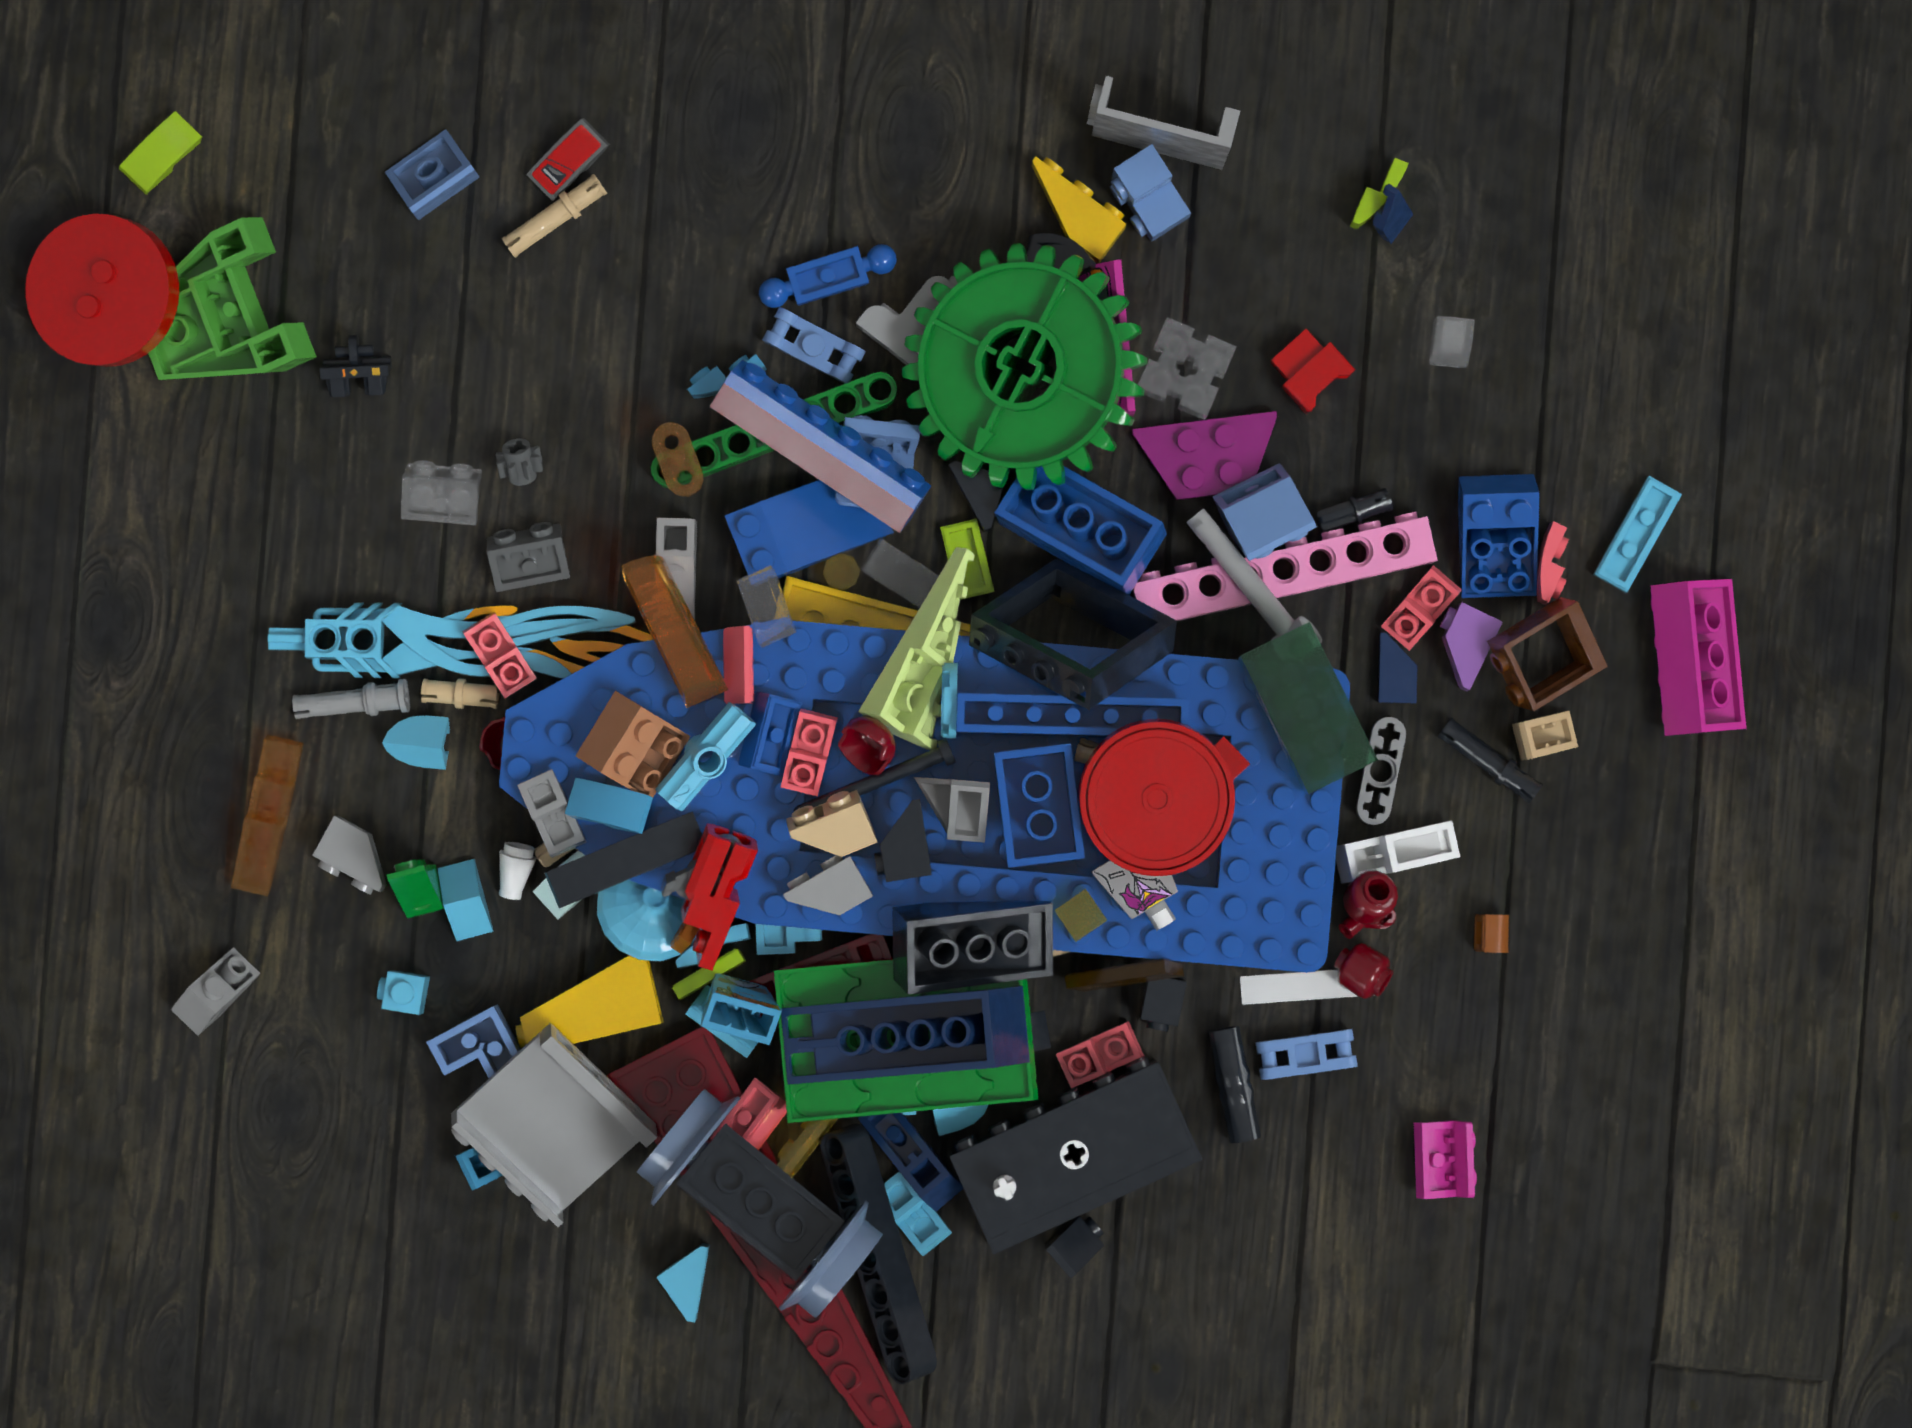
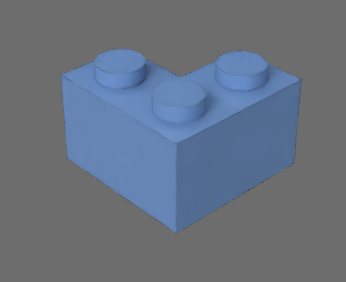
M1153 144L1113 169L1112 185L1110 186V190L1121 206L1127 203L1134 216L1130 218V221L1141 237L1147 234L1151 242L1187 220L1191 215L1190 210L1171 182L1172 174Z
M498 1005L427 1041L444 1076L478 1058L488 1078H490L521 1050Z

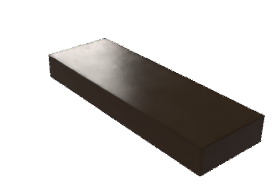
M1158 959L1069 973L1065 976L1066 989L1086 992L1183 977V963L1169 959Z

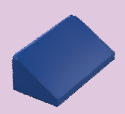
M763 692L756 693L750 718L756 725L744 738L738 763L739 766L783 777L802 702Z

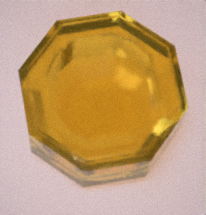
M842 553L827 559L823 571L829 586L842 591L856 585L860 574V568L854 557Z

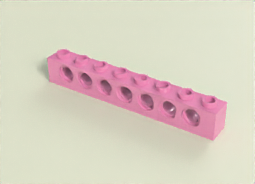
M1417 512L1396 516V524L1381 527L1380 520L1358 525L1359 532L1345 535L1343 529L1321 533V541L1308 543L1307 537H1303L1297 541L1286 542V549L1273 551L1266 557L1254 558L1250 561L1244 558L1276 598L1438 561L1428 516L1418 518ZM1395 534L1401 538L1403 549L1399 554L1393 555L1384 549L1383 541L1386 535ZM1357 542L1365 547L1366 558L1363 562L1354 563L1349 560L1346 550L1350 543ZM1323 551L1328 555L1330 564L1327 570L1316 571L1310 565V555L1312 552ZM1215 558L1211 559L1212 566L1197 568L1196 562L1174 567L1176 574L1161 577L1160 570L1144 573L1132 590L1135 599L1177 621L1251 605V602ZM1285 559L1292 564L1293 574L1291 578L1281 580L1274 575L1273 564L1276 560ZM1205 576L1215 577L1220 584L1219 593L1212 597L1205 596L1199 589L1201 578ZM1169 584L1179 586L1183 591L1182 602L1177 605L1166 603L1162 597L1163 588Z

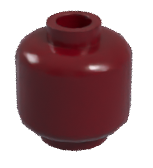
M1377 870L1365 871L1359 874L1347 886L1343 896L1344 908L1348 915L1356 922L1364 925L1376 924L1382 921L1396 907L1398 900L1397 887L1393 880L1385 873Z
M1365 943L1356 944L1351 950L1345 947L1334 965L1335 968L1339 969L1337 975L1338 984L1363 999L1370 998L1373 995L1380 996L1393 975V970L1389 969V958Z

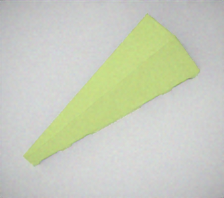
M955 548L858 711L863 716L866 715L880 720L890 729L893 735L926 750H933L937 747L938 740L933 738L936 719L941 717L942 665L944 663H953L961 626V621L956 620L960 599L967 596L968 587L963 585L967 563L974 561L975 556L967 548Z

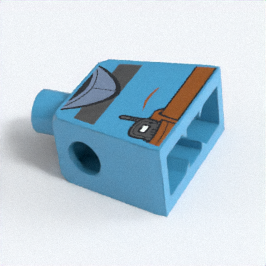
M717 973L714 976L703 1007L700 1025L704 1028L770 1045L782 1010L765 986Z

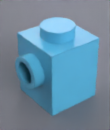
M395 970L388 971L387 978L381 977L378 985L377 999L383 1000L381 1009L416 1015L423 1014L430 976Z

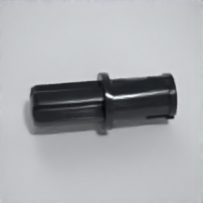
M1382 488L1379 491L1356 499L1350 496L1347 502L1318 511L1316 514L1318 525L1323 532H1328L1354 522L1360 525L1363 519L1387 511L1390 512L1393 510L1391 498H1386L1389 493L1386 488Z

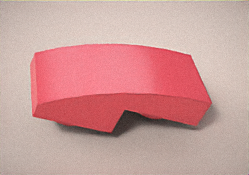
M1554 521L1547 527L1538 556L1537 600L1542 604L1549 603L1551 597L1558 599L1566 583V579L1561 577L1565 568L1551 561L1553 557L1560 559L1569 539L1563 537L1567 527Z
M1433 565L1381 627L1410 651L1462 589Z
M495 612L462 631L504 698L537 679Z
M800 709L781 788L818 797L837 717Z
M1129 1021L1058 1052L1056 1056L1072 1089L1139 1059L1144 1054Z

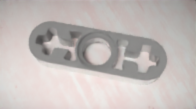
M1385 717L1376 721L1370 733L1356 802L1358 818L1369 825L1383 823L1389 817L1406 739L1404 725L1393 717ZM1387 723L1392 724L1393 731L1398 733V739L1391 740L1388 751H1396L1395 759L1386 754H1373L1374 747L1378 749L1383 748L1384 738L1378 736L1379 729H1385ZM1377 760H1384L1391 766V776L1385 782H1377L1371 777V765ZM1367 783L1376 788L1388 787L1387 796L1379 793L1378 805L1384 806L1383 813H1377L1374 819L1368 818L1369 812L1363 810V804L1371 802L1374 792H1366Z

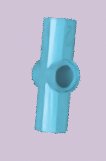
M728 702L702 734L692 737L687 742L685 754L655 788L657 793L674 808L683 811L709 779L716 778L723 773L726 768L727 758L754 728L756 723L739 707ZM713 751L709 760L698 762L699 757L704 752Z

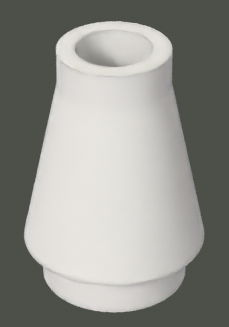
M505 842L504 850L499 851V896L513 900L521 899L522 891L537 859L533 856L534 847L523 843Z

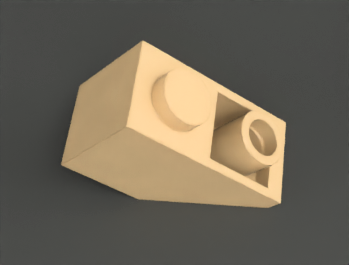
M857 790L850 793L848 791L838 792L830 796L826 803L814 808L813 806L801 807L792 813V817L786 819L788 831L792 839L840 857L877 843L874 828Z

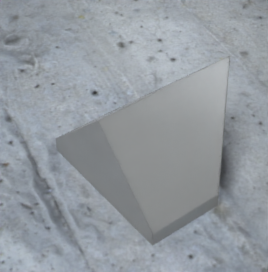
M914 777L945 829L948 840L985 843L990 782Z

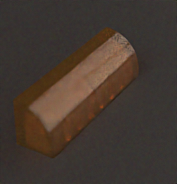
M653 555L623 564L624 581L686 708L727 691L728 687L665 559L661 556Z

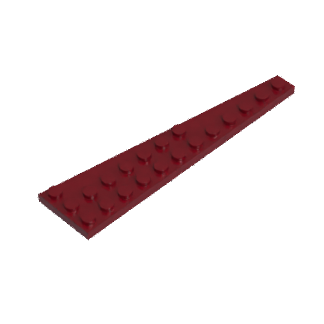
M700 1027L606 1075L656 1123L657 1139L654 1142L657 1145L703 1089H706L722 1103L737 1096L741 1097L743 1094L714 1035L704 1027ZM766 1140L759 1151L781 1168ZM687 1164L679 1175L682 1177L690 1166ZM707 1211L723 1236L779 1309V1306L799 1279L793 1282ZM843 1289L837 1293L816 1318L798 1304L782 1311L780 1310L790 1327L794 1329L807 1347V1350L819 1363L832 1384L844 1397L865 1428H913Z

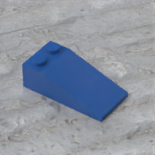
M820 480L725 515L754 588L893 534V529L861 507L839 505L835 500L836 491Z

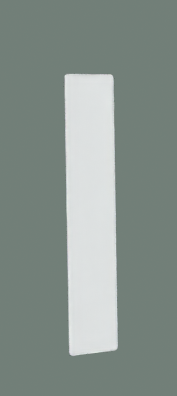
M1339 969L1240 977L1243 1005L1357 997V995L1338 984L1337 975Z

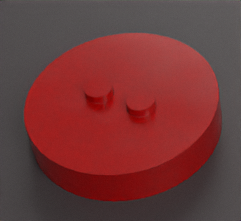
M109 214L82 215L70 219L55 228L46 236L35 251L26 277L27 308L38 334L58 354L72 361L87 365L103 367L125 365L151 352L169 331L179 303L178 273L172 256L163 242L145 226L130 219Z
M1147 719L1136 721L1117 729L1103 739L1095 748L1082 772L1079 786V806L1089 837L1099 851L1110 861L1133 873L1147 876H1167L1195 867L1218 848L1232 822L1235 807V790L1227 763L1219 750L1207 737L1180 722L1166 719Z

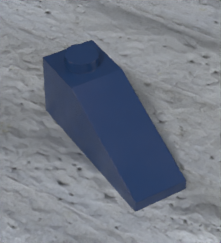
M903 1113L860 1116L858 1118L918 1196L935 1212L964 1189L961 1182Z

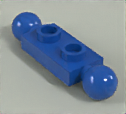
M879 244L872 247L867 256L861 258L857 246L786 268L789 281L784 282L778 278L765 280L760 286L759 297L767 307L778 308L786 303L789 296L794 295L797 305L800 306L869 284L866 272L872 270L877 274H887L892 271L897 261L896 254L888 245Z

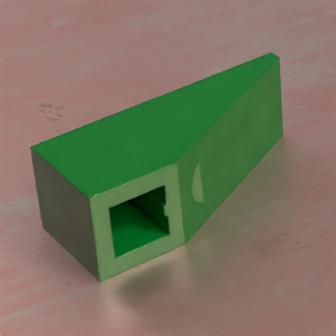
M415 859L394 865L396 872L387 874L388 882L407 918L444 909L436 864L426 865L425 859Z

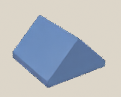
M446 129L385 171L406 205L418 220L479 178L475 169Z

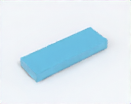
M1648 476L1593 575L1627 593L1682 494Z

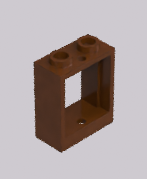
M1563 597L1556 599L1487 641L1492 651L1490 654L1491 662L1496 670L1502 673L1507 683L1505 691L1509 700L1515 706L1531 711L1539 709L1608 667L1578 601ZM1556 621L1574 662L1529 689L1511 647Z

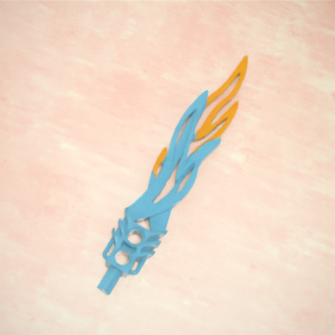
M356 602L349 608L317 609L313 614V619H305V628L269 627L268 649L305 651V657L312 659L313 667L317 671L350 672L355 678H363L358 672H369L374 678H381L377 672H387L393 678H400L398 675L435 666L468 676L491 677L484 665L467 664L460 661L479 659L475 651L445 647L427 639L426 636L466 639L462 631L478 621L470 622L465 620L495 612L532 671L564 679L584 667L543 651L523 648L521 646L550 639L561 652L589 662H595L600 658L587 654L588 652L611 653L624 645L603 641H573L560 637L585 632L606 631L621 634L641 642L663 639L664 637L651 635L628 626L636 622L632 616L593 607L553 606L516 614L518 608L515 606H490L465 610L439 618L401 606L402 603H393L388 608H380L383 603H374L368 608H361L364 602ZM321 615H340L336 620L321 619ZM559 615H576L591 618L532 621L539 618ZM384 624L403 641L385 657ZM327 629L332 630L336 638L334 645L326 650L319 649L316 644L319 632ZM362 630L371 631L373 634V644L367 650H358L354 645L355 635ZM320 660H338L341 664H320Z

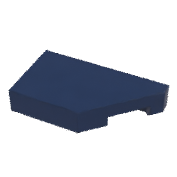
M1379 633L1378 703L1416 704L1417 665L1387 633Z

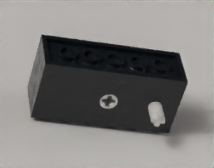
M1143 1056L1126 1064L1128 1071L1114 1077V1074L1110 1071L1091 1080L1094 1087L1083 1092H1079L1077 1087L1057 1095L1059 1102L1045 1108L1043 1102L1022 1111L1024 1118L1011 1124L1007 1118L989 1126L988 1131L990 1134L976 1140L975 1135L971 1134L953 1143L955 1150L949 1152V1157L993 1254L1203 1160L1161 1066L1156 1059L1149 1061L1148 1057ZM1074 1143L1076 1148H1084L1079 1152L1080 1159L1073 1161L1071 1156L1064 1158V1155L1068 1153L1067 1146Z

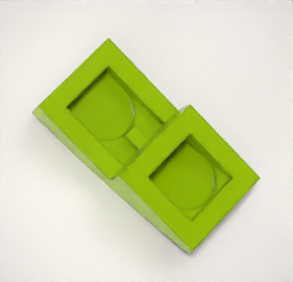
M175 111L135 148L119 166V169L144 194H147L172 173L175 164L201 143L202 136Z
M1394 158L1380 192L1366 187L1350 227L1358 229L1370 220L1377 210L1382 208L1387 200V196L1383 194L1384 187L1390 184L1396 188L1409 163Z

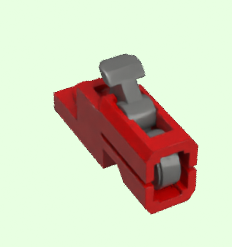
M707 823L692 861L683 870L665 874L661 884L662 896L666 897L676 891L678 895L685 898L681 908L683 923L700 928L692 948L696 952L698 966L713 971L740 904L738 890L733 887L736 882L747 878L758 852L757 841L750 836L736 831L728 834L729 829Z

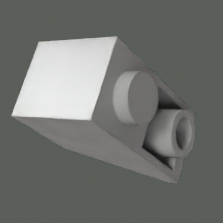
M334 816L312 855L321 860L318 867L337 877L340 871L354 878L351 885L371 895L373 890L383 892L387 884L372 834L340 816Z
M838 855L820 864L823 872L811 879L806 872L788 882L787 885L790 891L783 894L788 902L836 915L845 913L873 896L852 857L849 856L843 859Z
M233 947L185 990L171 1010L195 1034L200 1035L260 975V972Z

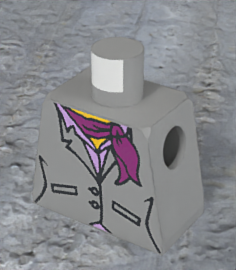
M1110 860L1091 871L1097 881L1130 919L1145 912L1156 931L1176 920L1165 902V899L1178 892L1172 875H1141L1125 870Z

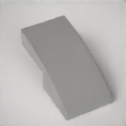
M552 769L517 785L550 857L558 856L587 842L577 819L565 814L568 800Z

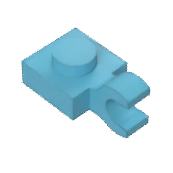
M756 924L757 955L796 953V942L823 940L822 930Z

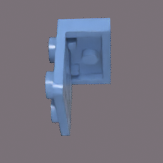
M868 416L845 417L843 426L853 428L860 434L861 439L873 447L886 450L891 454L893 460L903 467L913 469L914 454L920 437L918 425H911L904 420H893L890 422L874 421ZM836 491L835 500L839 505L860 507Z

